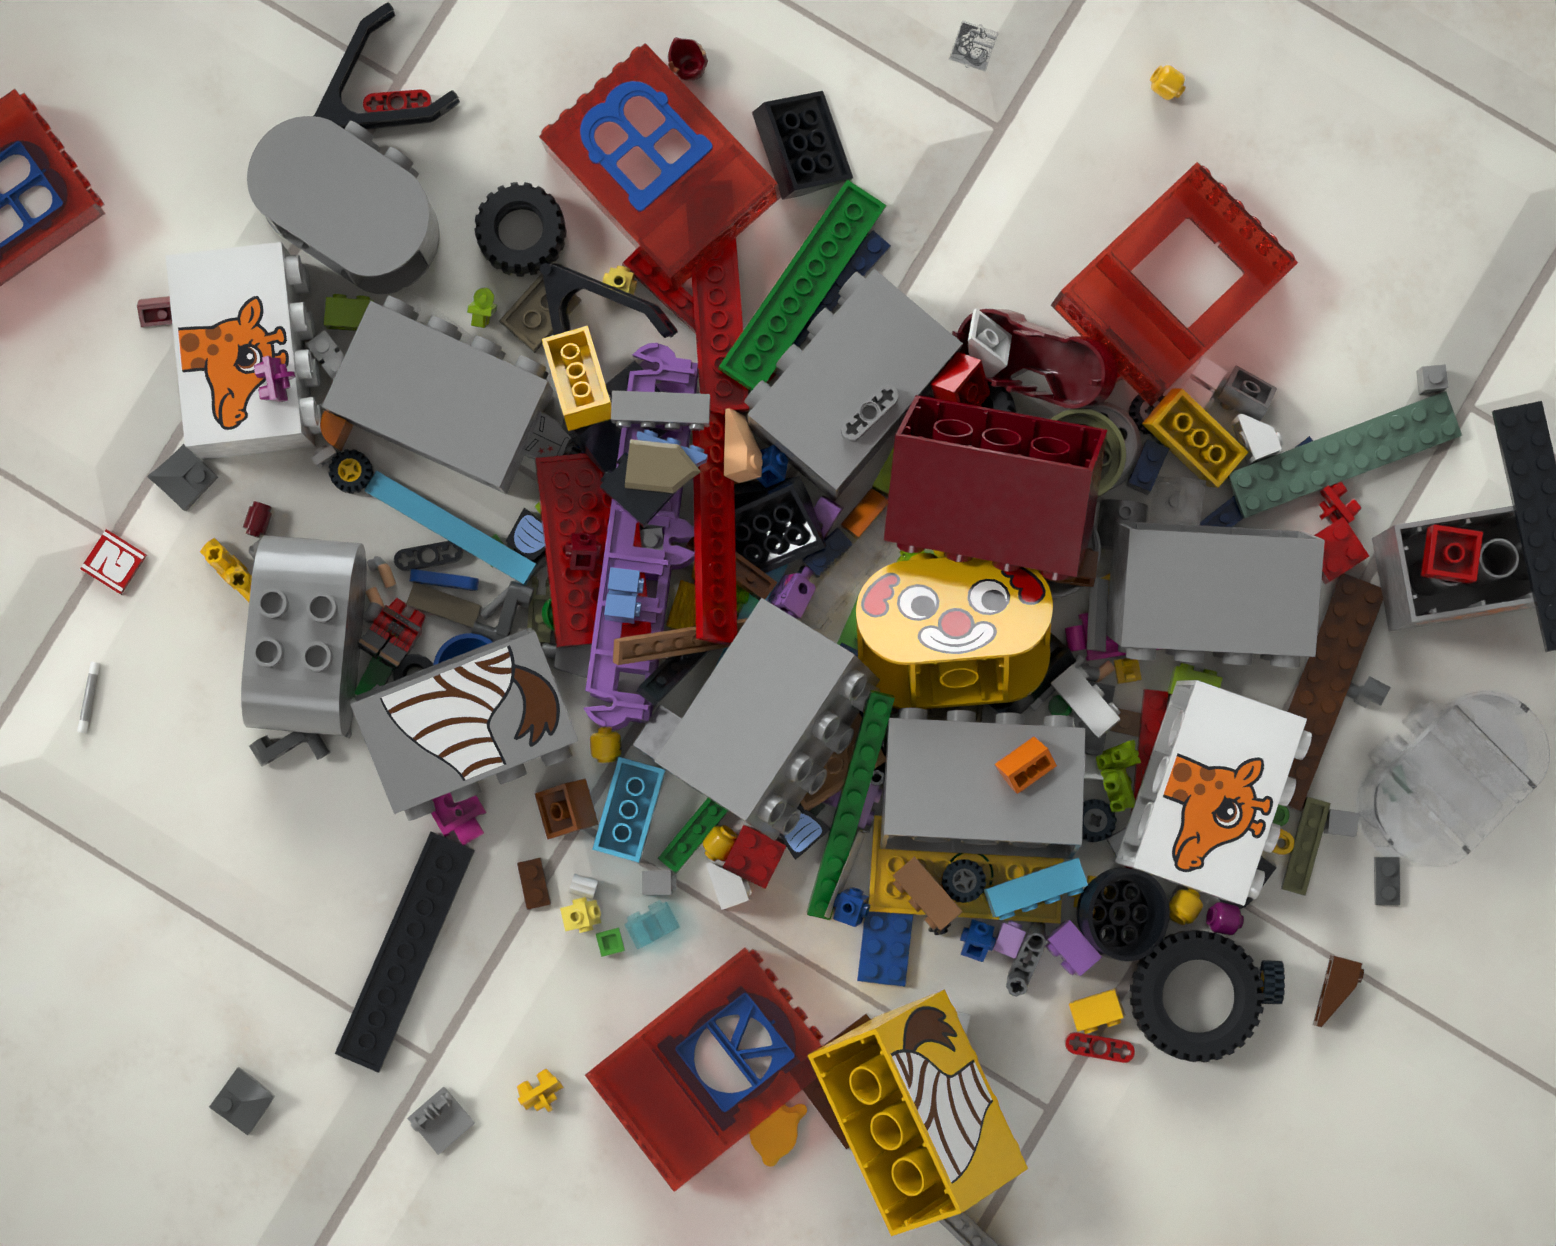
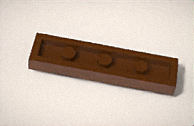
M694 537L685 546L695 552ZM735 551L736 584L760 601L761 598L765 600L778 582Z

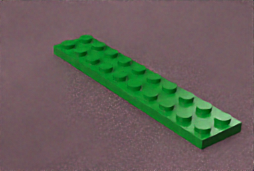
M846 180L718 369L750 391L762 380L767 383L777 368L776 364L797 339L886 208V205L857 185Z

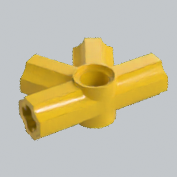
M216 538L211 539L199 552L217 570L216 572L249 602L252 575L247 571V567L235 555H231Z

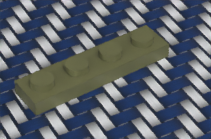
M1306 797L1294 839V848L1289 857L1281 889L1306 896L1331 803Z

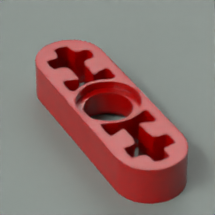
M422 89L371 93L364 98L363 107L366 113L398 110L391 106V101L395 97H401L404 100V105L400 109H408L409 102L407 96H410L411 101H417L419 96H423L424 100L427 101L423 102L421 107H427L432 104V99L429 93ZM387 98L386 104L388 110H385L384 105L376 106V110H372V108L368 106L372 104V100H376L378 104L385 103L383 99ZM416 102L411 103L412 108L420 107Z
M1072 1032L1065 1038L1066 1049L1076 1055L1122 1063L1131 1061L1135 1055L1133 1045L1125 1040ZM1075 1036H1078L1079 1041L1087 1043V1038H1091L1088 1045L1089 1053L1084 1052L1086 1047L1078 1046L1077 1050H1073V1046L1069 1044L1070 1040H1074ZM1098 1040H1102L1106 1044V1051L1103 1054H1096L1093 1051V1044ZM1110 1042H1115L1113 1047L1119 1049L1126 1045V1049L1130 1050L1129 1055L1127 1054L1124 1058H1121V1054L1112 1052L1113 1057H1109L1108 1055L1111 1051Z

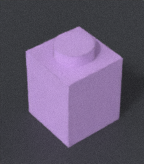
M1009 920L1008 924L1002 923L993 950L1016 959L1026 934L1025 931L1021 930L1023 925Z

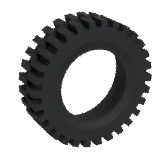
M1180 931L1176 934L1165 936V939L1161 941L1159 946L1157 945L1153 949L1152 953L1138 961V968L1136 972H1133V984L1130 985L1129 990L1132 992V998H1129L1130 1005L1133 1006L1132 1014L1138 1022L1139 1030L1145 1034V1038L1166 1054L1189 1062L1219 1060L1226 1054L1231 1055L1235 1053L1234 1050L1237 1047H1243L1246 1044L1244 1041L1247 1037H1252L1254 1034L1252 1032L1255 1026L1258 1027L1261 1021L1258 1020L1260 1013L1263 1014L1264 1007H1261V1002L1265 1000V993L1261 991V987H1264L1263 980L1259 979L1258 976L1260 971L1258 967L1253 965L1252 962L1254 960L1252 957L1244 952L1245 949L1240 945H1236L1235 941L1209 931ZM1192 960H1205L1219 966L1230 978L1234 990V1004L1228 1018L1217 1028L1202 1033L1189 1032L1177 1026L1169 1018L1163 1004V988L1168 976L1176 967Z

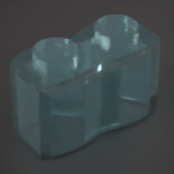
M658 900L648 906L650 911L642 915L638 911L626 917L628 922L624 925L637 950L680 927L667 902L662 904L661 900Z

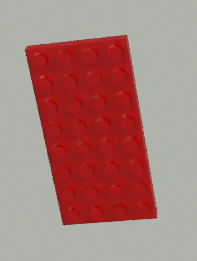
M585 453L535 458L556 648L591 645L612 499L600 488L602 484L600 479L604 474ZM636 523L633 546L642 548L639 523ZM571 533L595 534L596 544H600V557L595 561L594 571L570 570L569 557H565L566 542L570 543ZM640 572V578L644 579L643 593H638V596L648 597L645 573ZM634 621V624L622 623L620 638L651 633V623Z

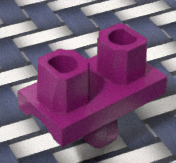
M262 357L263 361L254 365L257 378L262 379L266 377L267 382L266 386L259 387V398L266 401H288L286 389L290 388L289 380L296 377L295 372L287 371L286 364H281L280 358Z

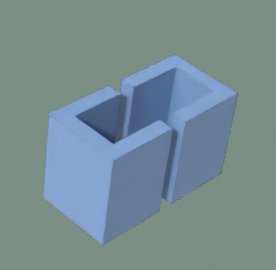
M610 567L609 592L606 598L604 613L606 621L634 624L635 617H640L641 602H637L638 593H643L644 579L640 578V571Z

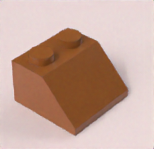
M586 778L535 793L547 840L599 825Z

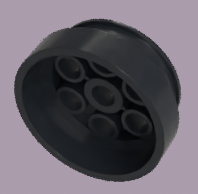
M1113 868L1098 875L1083 889L1084 892L1079 897L1076 910L1078 927L1082 935L1100 955L1120 961H1135L1148 956L1157 945L1159 946L1168 928L1170 910L1166 893L1154 877L1136 869ZM1105 887H1106V888H1107V893H1106V895L1104 896V889H1105ZM1126 888H1128L1127 896H1125ZM1095 908L1096 913L1093 917V909ZM1115 908H1116V909H1117V914H1116V916L1114 917L1113 912H1114V910H1115ZM1138 909V914L1135 917V910ZM1105 929V936L1102 938V931ZM1126 929L1127 933H1126V936H1125V938H1124V937H1123V933H1124V930Z

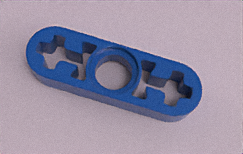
M411 569L409 582L478 591L479 579Z

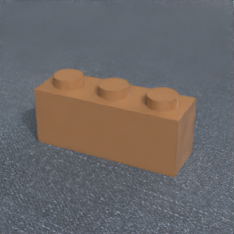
M915 856L893 875L895 879L893 885L901 894L906 892L911 897L908 902L917 912L922 910L927 917L924 920L933 931L936 928L942 931L962 913V910Z

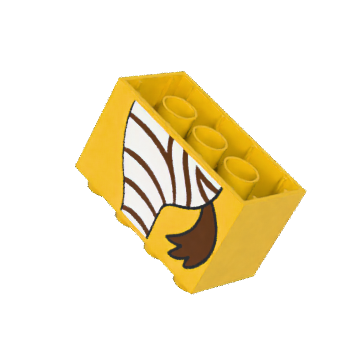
M945 989L876 1016L808 1055L891 1236L961 1214L1028 1169L1020 1152L1019 1144L1012 1135L999 1107L998 1099L992 1092L978 1062L977 1054L971 1047L958 1019L957 1011L951 1004Z

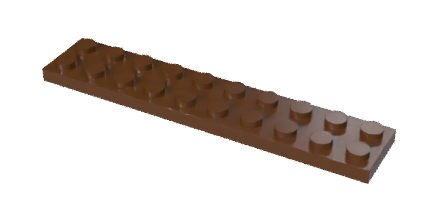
M1345 573L1340 576L1318 632L1315 657L1308 658L1287 711L1306 718L1304 730L1312 734L1311 743L1305 757L1302 760L1294 758L1288 777L1296 779V786L1292 799L1287 806L1301 811L1383 602L1381 587Z

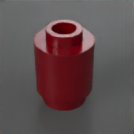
M253 501L252 506H249L242 527L246 529L245 534L257 538L260 537V534H266L272 516L270 512L271 506Z

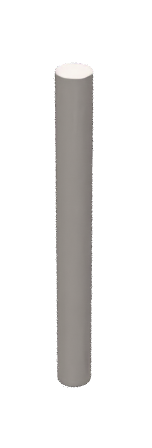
M545 553L534 562L537 564V567L530 579L547 564ZM508 587L479 613L485 620L504 604Z

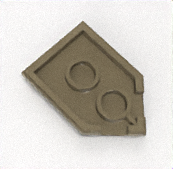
M630 439L625 488L675 493L701 472L678 444Z

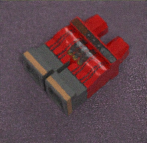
M396 598L389 606H384L369 630L358 642L359 649L375 659L379 657L380 662L393 670L397 669L403 658L410 653L417 639L422 634V626L426 619V616L418 610H414L409 619L403 616L402 613L406 609L407 604L399 598Z

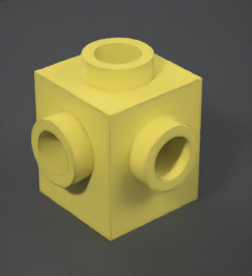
M624 266L610 267L609 273L604 274L602 281L633 295L637 287L634 273L630 272L631 269ZM617 278L623 280V283L616 285L614 281Z
M586 897L572 900L573 905L560 908L565 932L579 929V933L594 930L593 925L601 923V911L596 900L587 901Z

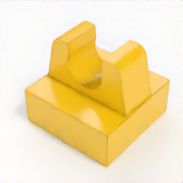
M1124 658L1113 661L1117 684L1142 680L1138 660Z

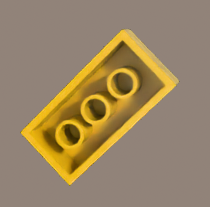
M588 326L543 338V346L568 431L611 419V402Z
M1172 388L1142 423L1165 447L1170 448L1169 450L1207 487L1219 488L1248 453L1183 388Z

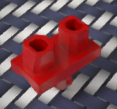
M1341 481L1332 486L1328 485L1319 492L1325 499V501L1319 504L1324 511L1319 516L1321 520L1328 516L1332 523L1338 520L1337 516L1339 519L1344 516L1346 521L1350 523L1355 519L1354 516L1362 509L1355 499L1346 505L1342 503L1339 498L1348 490Z

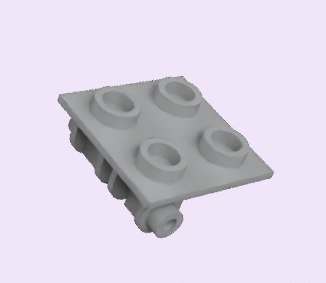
M442 1087L407 1118L412 1123V1128L423 1136L438 1155L475 1124L445 1087Z

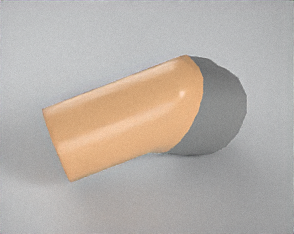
M375 556L374 559L367 561L371 572L379 570L385 588L396 584L391 568L381 557Z
M376 587L365 591L370 601L367 610L363 613V619L367 623L374 622L384 608V603Z
M1109 660L1099 668L1089 666L1088 663L1080 665L1089 675L1086 680L1100 682L1115 670V667Z

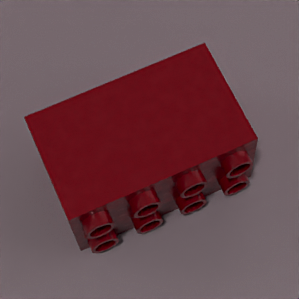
M916 395L895 435L884 541L897 543V547L900 550L908 553H920L925 549L944 552L947 559L955 562H968L973 558L992 561V565L1002 571H1016L1021 567L1040 570V574L1050 580L1060 581L1067 579L1069 576L1077 577L1092 536L1108 430Z

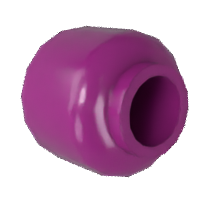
M1217 902L1208 909L1206 923L1213 932L1230 936L1242 928L1244 917L1241 915L1238 906Z

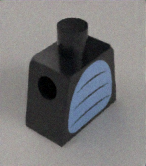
M524 508L506 542L514 548L513 551L532 562H536L545 553L542 521Z
M802 804L797 807L801 815L795 828L787 835L779 834L795 860L830 831V827L810 810H805Z

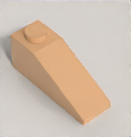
M730 408L725 409L724 476L738 483L762 477V454L745 416Z

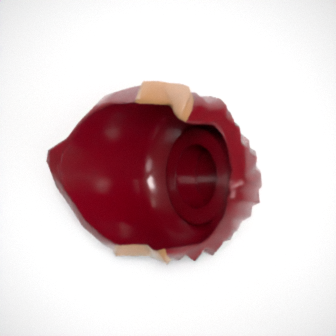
M675 37L668 52V66L672 73H676L680 79L693 81L702 77L707 67L708 59L702 45L697 41Z

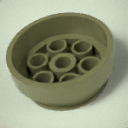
M1076 408L1055 415L1051 420L1108 430L1104 451L1108 461L1102 464L1098 497L1104 495L1115 485L1125 467L1126 447L1121 432L1108 417L1094 410Z

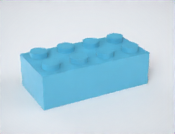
M618 757L592 850L640 863L665 776V769Z
M1074 858L984 889V893L992 916H999L1000 920L1015 916V910L1022 909V912H1027L1038 908V902L1044 901L1045 904H1050L1061 900L1060 895L1067 893L1068 896L1084 892L1083 887L1088 886L1079 858Z

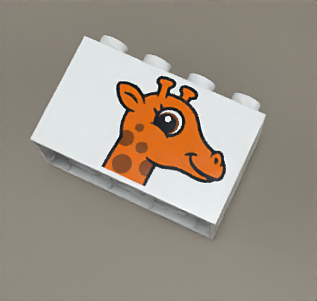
M282 242L165 255L185 447L202 460L316 447L314 434L322 433L320 422L324 411L321 404H316L315 397H310L309 387L320 386V371L317 358L311 357L309 349L305 350L304 340H311L315 337V324L312 311H307L305 303L300 302V294L310 293L308 267L306 264L302 265L300 255H291ZM262 357L280 358L281 364H286L287 371L295 372L296 377L289 380L290 388L286 389L288 401H266L259 398L258 389L259 387L266 386L267 382L266 377L262 379L257 378L254 365L262 362Z
M1198 680L1177 681L1115 863L1243 906L1247 897L1256 899L1262 889L1265 878L1264 871L1257 869L1262 851L1271 853L1277 844L1280 834V825L1272 823L1278 804L1287 806L1294 794L1296 779L1288 777L1293 759L1302 760L1311 743L1312 734L1304 730L1307 719Z

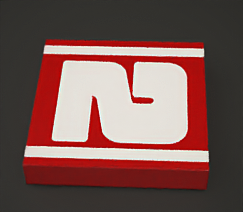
M106 529L80 569L122 595L147 554Z

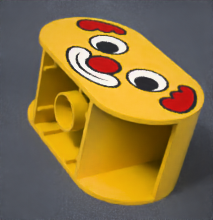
M931 553L916 554L908 561H899L883 567L873 574L861 589L856 605L858 659L880 679L876 685L880 688V692L894 695L895 700L892 708L895 709L945 708L1007 703L1023 699L1040 686L1049 667L1053 612L1050 588L1044 577L1036 569L1021 567L1016 571H1002L992 565V561L973 558L968 562H955L946 557L937 558L936 555Z

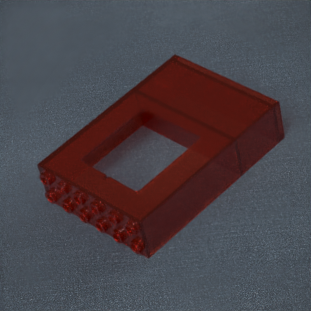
M1196 162L1059 292L1051 306L1080 336H1087L1105 344L1115 358L1117 373L1152 406L1278 285L1298 262L1291 251L1284 249L1278 243V239L1274 234L1268 233L1262 227L1258 218L1251 216L1245 210L1241 201L1234 199L1228 193L1224 184L1217 182L1211 176L1208 168ZM1186 219H1190L1214 244L1219 242L1218 248L1243 272V276L1188 328L1131 272Z

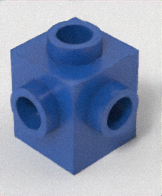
M775 445L761 449L762 477L757 479L765 488H768L785 480L789 459Z
M854 887L842 891L841 894L838 893L834 901L836 911L833 919L853 927L860 925L870 910V904H868L869 896L864 895V891Z
M972 919L969 928H963L960 941L964 943L960 955L984 962L988 950L992 951L996 942V937H993L995 927Z

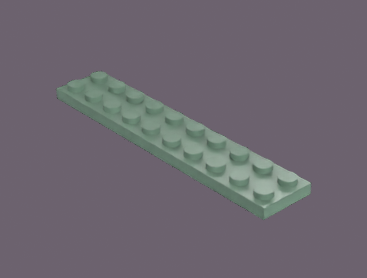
M1444 391L1232 471L1227 478L1241 516L1246 518L1323 489L1328 485L1331 486L1460 437L1462 433L1447 392Z

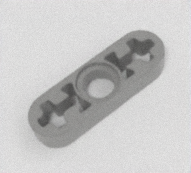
M889 384L882 385L842 423V436L848 441L858 440L896 404L898 400L897 389ZM882 391L886 393L891 391L893 393L891 396L893 400L891 402L885 400L881 404L885 409L881 411L879 405L872 400L876 398L877 402H879L883 397ZM872 406L876 409L877 415L874 419L869 420L863 416L862 411L865 407ZM858 415L860 420L867 424V426L863 427L861 423L856 429L858 434L854 435L851 433L848 435L846 433L848 430L847 425H855L858 419L854 417Z

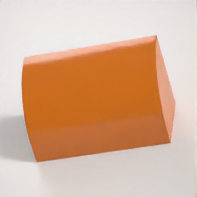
M325 410L320 422L321 432L325 440L342 451L353 425L347 420Z
M870 489L840 526L859 540L887 507L888 499L874 489Z
M1032 737L995 763L1001 776L1017 794L1057 766L1048 748L1036 737Z

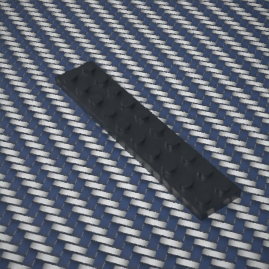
M1538 401L1492 411V416L1545 652L1556 650V460L1543 403Z
M430 831L335 1051L336 1055L380 1073L474 855V849Z

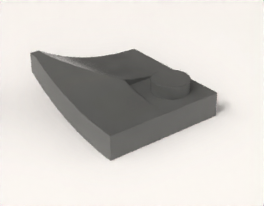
M185 444L147 476L184 511H187L218 478L196 454L185 447Z
M238 1067L209 1108L243 1133L249 1135L268 1109L275 1095Z

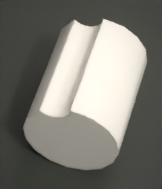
M574 874L569 893L593 900L599 881Z

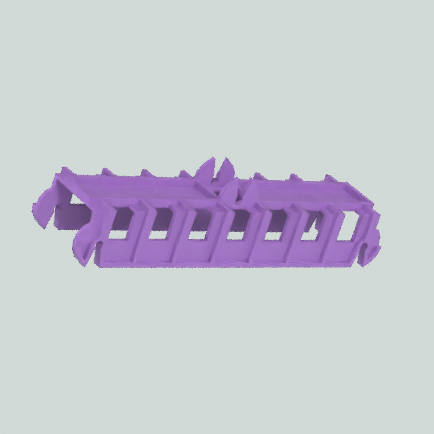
M648 343L632 354L633 357L643 360L639 364L643 370L630 371L627 391L655 392L656 385L661 392L696 394L699 376L698 363H694L689 359L676 358L675 353L668 346L659 343ZM631 424L630 428H622L618 459L625 452L629 453L630 439L638 440L636 436L638 431L644 433V430L649 429L641 428V424ZM655 425L657 429L669 430L660 439L667 440L670 437L681 441V446L689 448L691 434L689 426H680V429L671 430L665 429V425ZM683 486L677 490V493L648 523V525L663 526L660 527L663 528L664 534L663 550L634 547L635 529L638 522L612 500L585 691L589 692L590 696L613 703L611 707H606L605 705L583 707L589 718L599 727H612V730H620L626 727L630 721L648 723L652 717L653 704L640 694L617 691L620 672L645 675L646 680L659 667V659L623 665L613 663L614 639L621 637L623 622L606 621L604 616L606 598L609 592L610 567L637 570L645 573L646 580L658 581L656 598L638 596L637 602H641L640 617H635V621L650 622L651 633L662 632L664 630L672 570L683 569L695 561V552L678 545H671L672 542L688 543L694 537L693 526L686 520L679 518Z

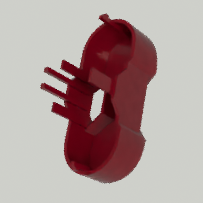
M1007 309L980 310L1012 335L1007 366L995 376L985 377L984 379L992 382V386L1003 387L1009 392H1017L1070 409L1095 407L1103 403L1112 393L1117 380V364L1110 349L1102 342L1087 336H1068L1030 323L1026 320L1024 314ZM973 313L964 319L958 332L952 331V335L963 343L960 353L968 356V338ZM1028 370L1045 376L1052 393L1037 391V386H1023V381L1012 379Z

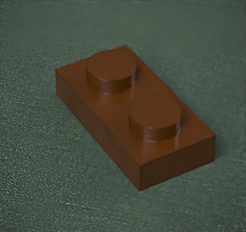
M541 858L518 862L517 866L527 910L551 905Z

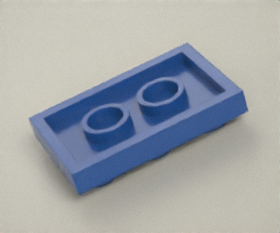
M869 911L867 917L864 918L857 981L905 987L913 921L912 914Z

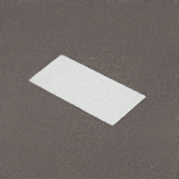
M858 831L824 915L827 918L831 916L837 894H841L865 837V834Z

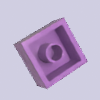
M1065 920L1046 937L1047 944L1045 947L1053 956L1057 957L1059 955L1063 960L1061 963L1062 967L1072 976L1074 974L1077 976L1083 975L1102 958L1070 920Z

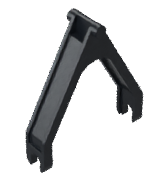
M387 2L360 21L313 116L328 119L345 129L350 120L359 124L364 129L385 128L434 122L457 106L460 101L454 90H451L427 107L356 113L350 111L342 103L341 94L370 34L395 17L392 5Z
M544 263L540 266V272L543 274L553 336L571 331L568 306L575 293L582 289L644 313L664 338L669 336L672 338L678 333L676 327L666 314L654 303L572 270L560 263Z

